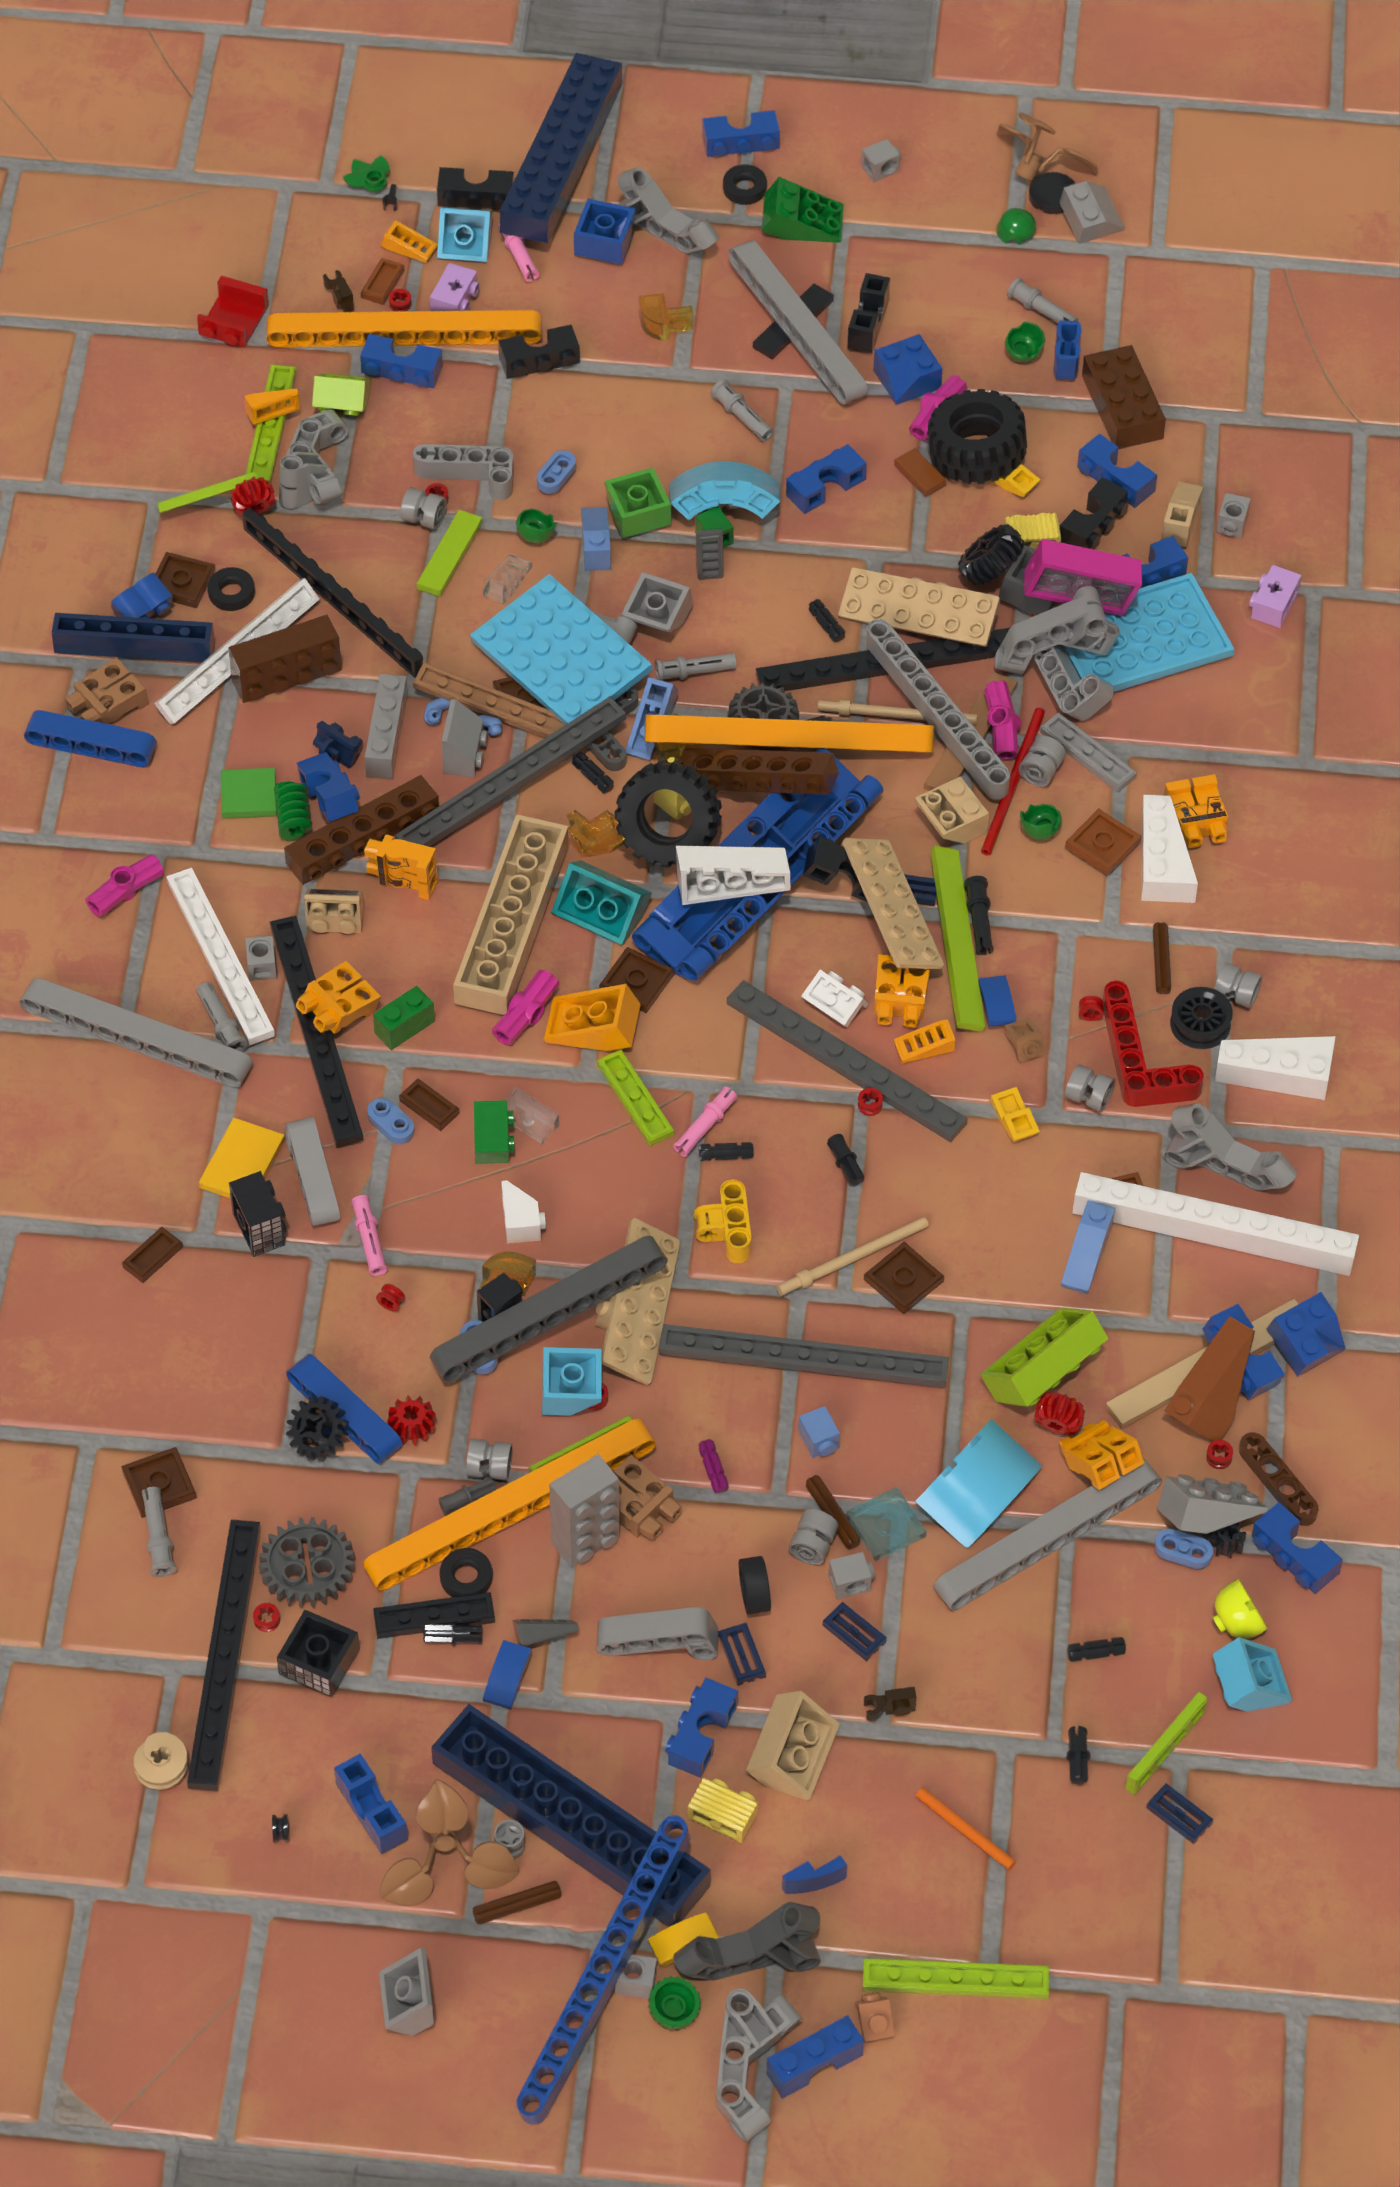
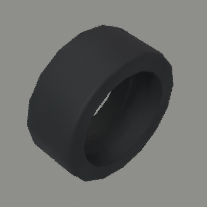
M763 1556L739 1559V1578L746 1613L754 1614L771 1611L770 1587Z

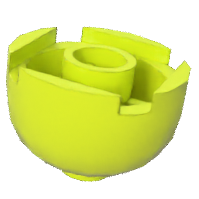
M1239 1579L1230 1582L1219 1591L1214 1604L1217 1615L1213 1619L1221 1632L1227 1630L1234 1638L1251 1639L1268 1629Z

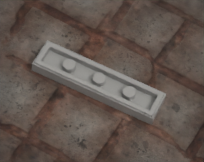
M1059 712L1040 727L1042 735L1057 740L1064 747L1068 755L1117 793L1136 779V771Z

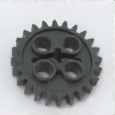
M301 1517L296 1526L290 1520L287 1521L288 1529L286 1530L278 1526V1536L268 1535L269 1543L262 1544L263 1553L259 1554L261 1563L259 1564L260 1574H263V1584H268V1592L277 1591V1600L287 1596L288 1605H291L294 1600H299L300 1608L304 1606L305 1601H310L311 1606L315 1607L317 1599L327 1604V1595L335 1599L338 1598L336 1589L345 1591V1581H352L351 1572L355 1571V1554L352 1551L351 1541H346L345 1532L337 1534V1525L334 1524L328 1529L325 1519L319 1525H315L314 1517L310 1519L309 1524H305ZM302 1541H306L308 1546L312 1584L307 1583ZM319 1545L325 1546L323 1549H315ZM287 1550H295V1551H296V1552L291 1553V1554L285 1553ZM321 1571H328V1572H329V1573L326 1574V1575H320V1574H318V1573L321 1572ZM293 1575H298V1576H300V1577L297 1578V1579H290V1578H289L290 1576H293Z

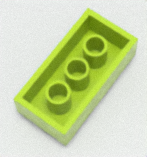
M1061 1307L980 1375L996 1402L1029 1407L1037 1403L1040 1399L1039 1396L1046 1390L1056 1387L1063 1376L1078 1369L1081 1365L1080 1362L1087 1356L1097 1353L1101 1349V1345L1108 1340V1337L1092 1310Z

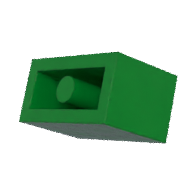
M416 985L373 1014L374 1033L390 1050H393L435 1022L434 1002Z
M507 1100L474 1101L475 1164L509 1163V1153H514V1136H508V1127H514L513 1110H508Z

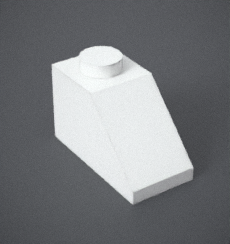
M501 1181L507 1244L541 1241V1229H546L545 1213H539L538 1201L509 1181Z

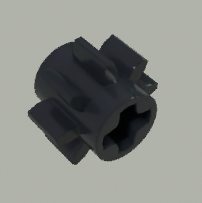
M1238 1522L1211 1532L1213 1536L1210 1537L1209 1542L1212 1546H1215L1217 1556L1221 1554L1232 1558V1554L1236 1551L1243 1552L1246 1532H1240Z

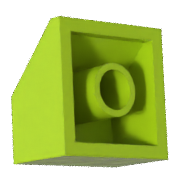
M326 373L315 375L312 407H319V412L343 409L346 415H359V411H365L367 408L372 378Z

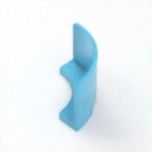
M718 461L701 464L683 472L669 483L670 503L688 520L699 512L718 506V504H732V506L745 508L763 519L780 502L778 482L773 477L756 467L739 462Z
M991 1419L953 1460L956 1466L952 1469L948 1465L915 1502L964 1547L968 1548L1042 1468V1465Z

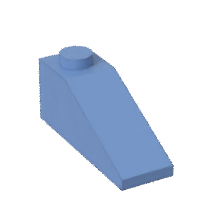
M607 507L581 508L585 571L611 570Z
M648 677L628 740L626 754L651 761L658 743L645 742V715H671L679 691L674 684Z
M1087 1201L1066 1265L1061 1287L1085 1294L1089 1293L1113 1227L1115 1208Z

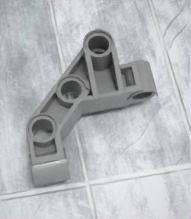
M636 167L619 175L618 185L626 198L618 205L636 208L633 225L642 228L683 253L706 249L719 239L718 234L707 218L693 220L674 209L654 179L643 168Z
M334 410L320 412L299 422L287 454L280 460L279 503L284 508H298L312 500L316 504H322L343 495L336 476L318 454L320 449L337 444L348 435L349 430L346 424Z
M1084 586L1078 589L1072 601L1013 625L996 652L994 665L996 669L1022 675L1034 654L1058 644L1100 655H1107L1118 638L1120 629L1115 623L1106 620L1097 589L1092 586Z
M1190 1104L1176 1107L1173 1110L1172 1123L1177 1130V1134L1164 1153V1159L1173 1167L1188 1168L1200 1165L1257 1191L1282 1188L1289 1185L1296 1178V1169L1281 1152H1259L1235 1141L1205 1106Z
M735 1989L727 1996L725 2005L716 2106L731 2124L736 2134L744 2142H747L771 2123V2119L764 2108L745 2089L748 2065L781 2040L782 2036L793 2028L799 2020H803V2018L784 1995L777 1997L763 2009L750 1992L745 1989ZM730 2049H738L742 2052L743 2056L734 2060L730 2059L726 2052ZM726 2092H734L739 2099L734 2103H728L723 2100L722 2095Z

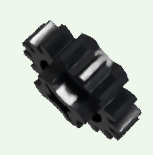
M311 1396L309 1397V1404L303 1401L299 1402L301 1408L299 1411L292 1409L291 1412L295 1418L294 1420H287V1424L292 1426V1430L286 1432V1435L294 1437L290 1442V1446L298 1448L297 1454L306 1455V1458L315 1460L316 1457L325 1460L326 1452L335 1455L334 1447L336 1445L344 1446L340 1439L341 1436H348V1433L343 1431V1427L348 1425L349 1421L341 1419L346 1412L343 1409L337 1408L339 1403L332 1400L329 1401L328 1398L320 1396L319 1399ZM316 1410H325L326 1413L319 1414ZM309 1443H313V1444H314V1443H318L319 1446L311 1447V1446H309L308 1444H309Z

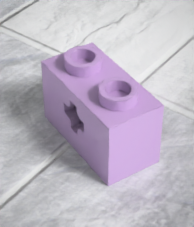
M449 263L430 296V311H468L472 297L477 296L480 288V283L477 282V271Z
M1272 565L1268 574L1264 573L1261 577L1259 592L1254 591L1250 599L1249 606L1252 607L1251 618L1281 628L1299 593L1302 575Z

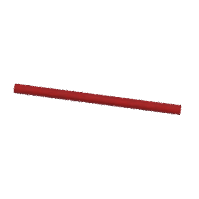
M1036 708L1010 773L1009 792L1005 798L1000 799L982 846L981 853L984 855H991L1021 777L1019 765L1025 755L1029 753V749L1036 738L1045 711L1042 708Z

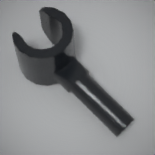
M391 184L389 194L385 195L382 199L383 210H386L388 204H393L394 211L398 209L397 198L395 197L397 186L395 184Z

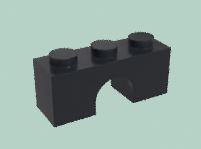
M440 167L437 183V205L443 207L500 210L514 182V171L489 170L488 178L484 182L473 184L465 180L463 168Z
M865 274L860 289L858 310L854 309L848 327L847 348L872 353L889 300L890 277Z
M572 324L547 329V344L541 347L528 345L523 335L498 340L499 359L507 379L580 363V346Z
M1102 477L1088 493L1086 510L1093 514H1083L1074 509L1060 524L1061 543L1094 549L1098 545L1101 536L1112 529L1115 520L1126 513L1129 507L1127 502L1128 490Z
M819 837L808 849L803 876L828 885L838 872H842L852 881L851 896L868 902L844 847L830 839Z

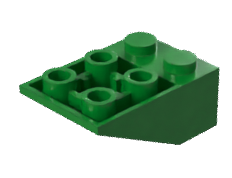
M778 177L764 194L761 231L783 240L840 243L844 204Z

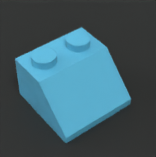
M441 207L437 258L487 262L492 235L493 211Z
M543 1348L542 1415L571 1416L601 1402V1349Z
M1238 1637L1212 1654L1216 1664V1673L1220 1677L1224 1689V1698L1230 1707L1249 1712L1288 1704L1292 1701L1276 1649Z

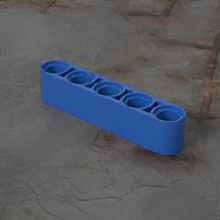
M37 710L32 713L24 732V738L36 746L136 767H146L149 764L157 743L155 737L147 732L43 710Z
M307 1354L286 1371L291 1384L308 1400L311 1396L318 1399L320 1396L328 1398L329 1401L332 1400L339 1403L337 1408L343 1409L346 1412L341 1419L349 1421V1424L343 1427V1431H346L348 1433L347 1437L374 1462L381 1464L402 1447L403 1444L398 1434L312 1354Z

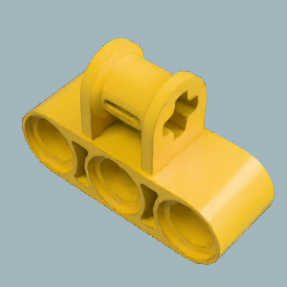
M727 1180L720 1187V1204L702 1205L694 1210V1219L697 1220L698 1225L696 1238L701 1242L724 1241L726 1257L731 1262L740 1264L746 1262L751 1256V1230L746 1189L744 1184L738 1180Z

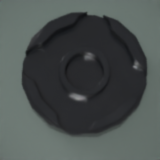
M1047 172L1040 174L1032 180L1029 186V200L1035 208L1038 209L1039 207L1045 213H1063L1060 206L1063 189L1076 183L1069 176L1062 173Z

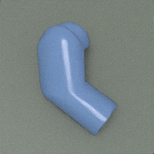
M437 698L427 703L424 712L426 723L437 725L441 720L442 711L449 708L450 702L443 698Z
M479 715L483 719L484 728H488L490 736L502 733V722L499 718Z

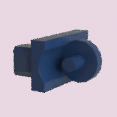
M320 721L317 723V735L313 745L320 749L319 754L327 752L330 758L333 757L350 768L354 766L356 755L362 750L363 740L356 735L350 738L344 735L342 726L337 723L328 725L324 721Z

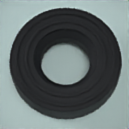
M748 164L737 165L725 173L723 191L725 196L734 203L742 205L753 204L764 197L767 191V178L764 172L756 166ZM740 180H750L754 183V186L750 189H740L735 184Z
M236 567L223 568L215 572L209 579L208 596L212 604L219 609L226 611L240 610L249 605L254 598L255 585L253 578L243 569ZM236 583L241 586V591L234 595H226L221 591V588L226 584Z
M460 1548L449 1553L442 1561L439 1572L440 1582L443 1589L451 1597L486 1593L493 1579L492 1565L487 1556L479 1550ZM464 1565L474 1567L478 1572L476 1579L470 1583L458 1581L455 1577V1571L459 1567Z

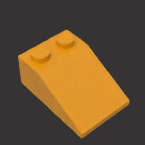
M627 984L555 996L552 1000L544 1041L549 1044L601 1051L632 1047L641 1004Z

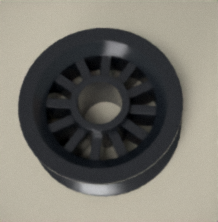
M1208 987L1187 989L1180 993L1173 1002L1170 1019L1172 1033L1181 1043L1191 1048L1209 1049L1216 1047L1230 1033L1233 1016L1232 1006L1229 1000L1215 989Z

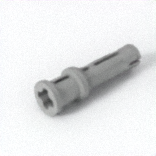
M1020 277L1016 278L1008 289L1007 296L1009 298H1016L1024 304L1026 309H1035L1057 324L1061 320L1079 321L1077 317L1044 298L1039 289H1032L1024 284V280Z
M723 379L714 385L710 395L713 399H718L728 413H734L762 442L768 441L773 436L774 430L745 403L744 396L741 393H736L730 387L728 380Z
M734 653L685 659V657L678 656L676 660H655L656 679L661 681L673 678L684 680L688 675L736 669Z
M207 982L202 983L197 987L196 992L215 1025L214 1033L216 1037L221 1039L225 1046L244 1052L248 1042L240 1035L237 1022L228 1016L213 984L210 982L209 984Z
M148 1487L147 1490H142L150 1539L146 1546L147 1552L151 1553L153 1565L150 1568V1572L153 1576L163 1577L171 1575L177 1570L171 1555L173 1542L167 1537L161 1490L159 1487Z

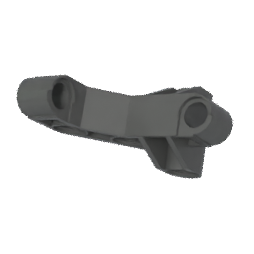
M793 1902L785 1903L747 1931L717 1939L704 1936L696 1937L674 1953V1963L682 1974L706 1980H719L778 1963L786 1969L793 1971L813 1969L821 1962L812 1936L820 1924V1914L816 1908Z

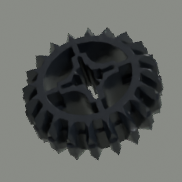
M1009 524L999 525L997 528L993 527L989 532H985L984 535L978 537L965 550L958 563V569L965 580L973 586L983 585L985 582L989 583L993 578H997L998 575L1004 573L1017 560V557L1022 553L1024 541L1019 532Z

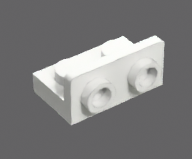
M819 970L801 997L847 1028L862 1006L864 1008L868 1007L869 1003L863 998L866 994L853 985L850 989L842 984L844 979L836 973L830 971L826 974Z

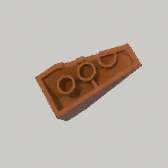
M1229 1316L1180 1384L1164 1412L1212 1441L1223 1440L1235 1419L1236 1405L1239 1393L1241 1394L1242 1380L1245 1367L1248 1364L1255 1331Z

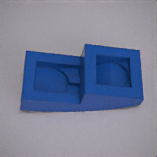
M1006 975L979 978L980 993L984 1001V1013L989 1026L1006 1025L1016 1022L1014 1004Z
M503 1640L483 1695L484 1702L512 1709L521 1687V1678L531 1657V1648Z
M839 1856L814 1870L810 1862L807 1861L782 1876V1890L785 1894H798L827 1888L847 1878V1864Z

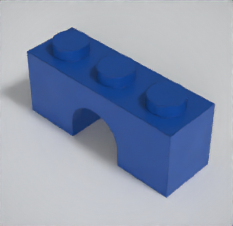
M775 110L751 113V124L741 129L732 127L728 123L727 116L702 118V137L707 157L780 149V129Z
M369 334L360 355L361 373L434 388L443 367L442 349L418 344L414 353L401 357L394 354L393 339Z
M1099 433L1079 450L1077 467L1097 482L1103 477L1128 490L1127 502L1136 508L1155 492L1157 474L1139 461L1128 468L1115 466L1117 464L1119 447Z
M847 444L786 478V496L803 514H806L825 503V483H836L847 491L865 481L867 463Z
M1174 536L1150 544L1149 564H1141L1142 585L1140 588L1186 574L1188 556ZM1128 553L1122 555V556H1125V557H1130V556L1128 555Z
M327 752L297 762L301 784L308 788L310 797L317 795L319 809L329 822L359 811L357 800H360V795L355 784H350L346 772H341L338 762L336 760L333 761Z
M1239 1304L1211 1316L1202 1328L1205 1338L1209 1343H1211L1229 1316L1251 1329L1254 1328ZM1270 1351L1262 1355H1249L1241 1392H1244L1248 1400L1276 1387L1285 1375Z
M1278 1502L1254 1523L1252 1538L1260 1549L1266 1550L1274 1557L1276 1563L1281 1568L1290 1571L1302 1587L1308 1588L1316 1594L1340 1574L1343 1559L1322 1540L1315 1546L1307 1549L1293 1544L1291 1540L1298 1534L1300 1520Z
M706 1677L701 1687H695L690 1699L692 1705L689 1711L684 1710L678 1722L680 1729L676 1736H670L665 1748V1752H668V1765L700 1778L714 1754V1739L702 1735L699 1730L703 1726L710 1724L726 1729L738 1706V1690Z
M361 1753L334 1767L337 1787L381 1854L408 1840L405 1820L391 1800L386 1802L377 1786L376 1776Z
M847 2015L768 2057L766 2074L783 2099L809 2085L811 2076L822 2067L833 2064L837 2070L863 2056L864 2039Z

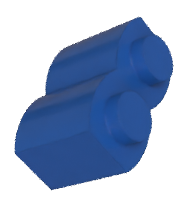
M1061 320L1057 325L1053 368L1056 379L1075 380L1078 375L1082 328L1078 321Z
M153 572L138 581L133 587L126 589L111 601V608L118 617L150 619L157 614L161 616L168 612L171 608L173 596Z

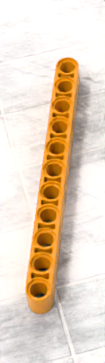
M534 310L275 313L267 318L266 340L273 347L364 346L368 335L372 334L393 339L394 346H417L418 344L424 346L498 345V340L523 335L527 344H536L542 339V316Z
M645 715V742L933 753L934 726Z
M639 1418L633 1419L373 1553L365 1559L363 1567L377 1590H387L443 1561L452 1551L468 1548L549 1506V1484L595 1455L599 1454L610 1469L614 1471L630 1455H633L637 1460L646 1456L656 1447L657 1443L643 1421Z

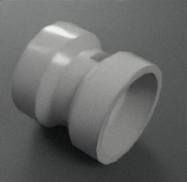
M504 1820L494 1830V1841L507 1847L512 1853L514 1860L519 1858L525 1850L524 1829L517 1821Z

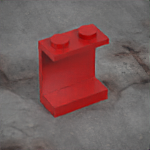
M221 275L217 281L218 298L207 316L201 314L197 316L198 334L245 348L269 307L267 288Z

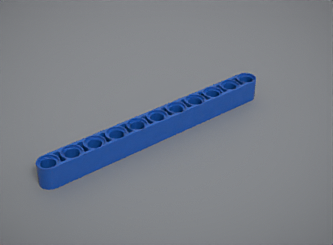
M669 1816L661 1823L516 2101L517 2108L523 2120L528 2124H539L547 2117L690 1843L688 1826L685 1820L679 1816ZM673 1829L683 1831L678 1838L668 1837L669 1832ZM664 1855L669 1858L664 1865L654 1864V1860L659 1856ZM650 1882L655 1884L654 1888L649 1892L640 1891V1887L644 1883ZM636 1909L641 1911L640 1915L635 1919H627L625 1917L630 1910ZM622 1936L626 1938V1942L622 1946L616 1947L611 1945L616 1937ZM602 1964L612 1965V1969L606 1974L597 1972L598 1967ZM588 1991H596L598 1993L597 1997L592 2001L583 2000L584 1994ZM574 2018L584 2020L581 2027L577 2029H571L568 2025ZM563 2045L569 2047L566 2055L561 2057L554 2055L557 2047ZM546 2073L555 2075L553 2081L549 2084H541L539 2082L542 2075ZM538 2101L540 2103L536 2111H525V2106L529 2102Z

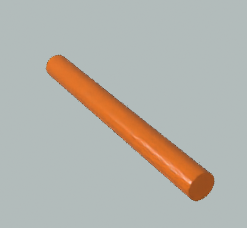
M924 1787L919 1789L916 1797L1008 1871L1014 1867L1016 1860Z

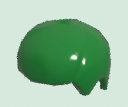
M1011 208L1005 211L996 226L997 236L1004 243L1015 240L1019 245L1031 240L1037 229L1036 220L1033 215L1020 208Z
M1023 322L1020 326L1011 328L1005 339L1006 352L1015 361L1030 362L1040 355L1045 343L1044 331L1037 324L1031 322Z
M533 508L523 510L516 520L518 533L524 540L534 544L544 543L549 540L557 525L553 521L552 514L545 515L542 511Z
M1031 804L1025 813L1023 811L1020 812L1022 829L1033 839L1046 840L1051 838L1062 826L1061 813L1053 805L1040 804L1034 806Z

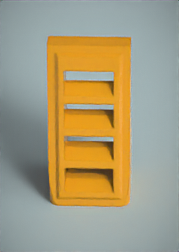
M395 220L385 233L381 247L427 263L437 249L438 244ZM423 247L427 248L425 253L421 252Z
M297 389L253 393L244 396L245 410L252 425L300 410L299 392Z
M948 1019L937 1021L895 1038L893 1041L902 1064L955 1051V1037ZM928 1039H932L933 1043L929 1044ZM921 1041V1044L923 1046L921 1048H919L917 1045V1042ZM910 1044L912 1052L908 1053L905 1045Z

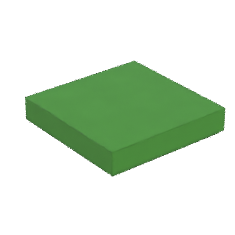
M275 768L221 770L222 818L276 816L274 794Z

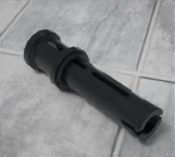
M972 876L963 883L964 889L968 893L966 906L972 912L976 952L979 955H987L986 947L989 954L994 950L988 909L991 905L990 898L986 892L988 881L983 876Z

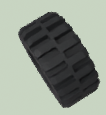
M977 389V391L973 392L965 390L963 394H953L949 397V400H943L938 405V408L934 409L928 421V437L932 462L945 476L949 475V478L958 481L959 479L966 484H971V482L985 484V481L989 480L991 482L998 481L999 477H1006L1011 474L1012 469L1015 470L1025 458L1027 448L1025 416L1021 411V407L1005 394L1001 396L997 391L991 390V392H986L985 389ZM979 433L991 435L987 438L977 440L964 438L966 436Z
M660 760L656 764L650 763L644 766L623 786L622 792L618 795L616 801L618 808L615 810V819L619 823L616 829L618 835L623 834L625 838L622 843L626 848L631 846L635 851L633 855L638 859L642 856L647 859V864L654 866L656 863H661V867H670L672 864L677 865L676 846H709L715 838L722 815L719 814V810L722 808L721 800H717L716 794L718 791L715 785L710 786L708 783L710 778L705 773L699 774L696 771V766L692 764L685 766L683 761L674 760L673 762ZM661 789L675 791L682 795L689 803L693 814V821L688 831L679 837H666L654 831L648 824L644 813V805L648 797L655 791Z

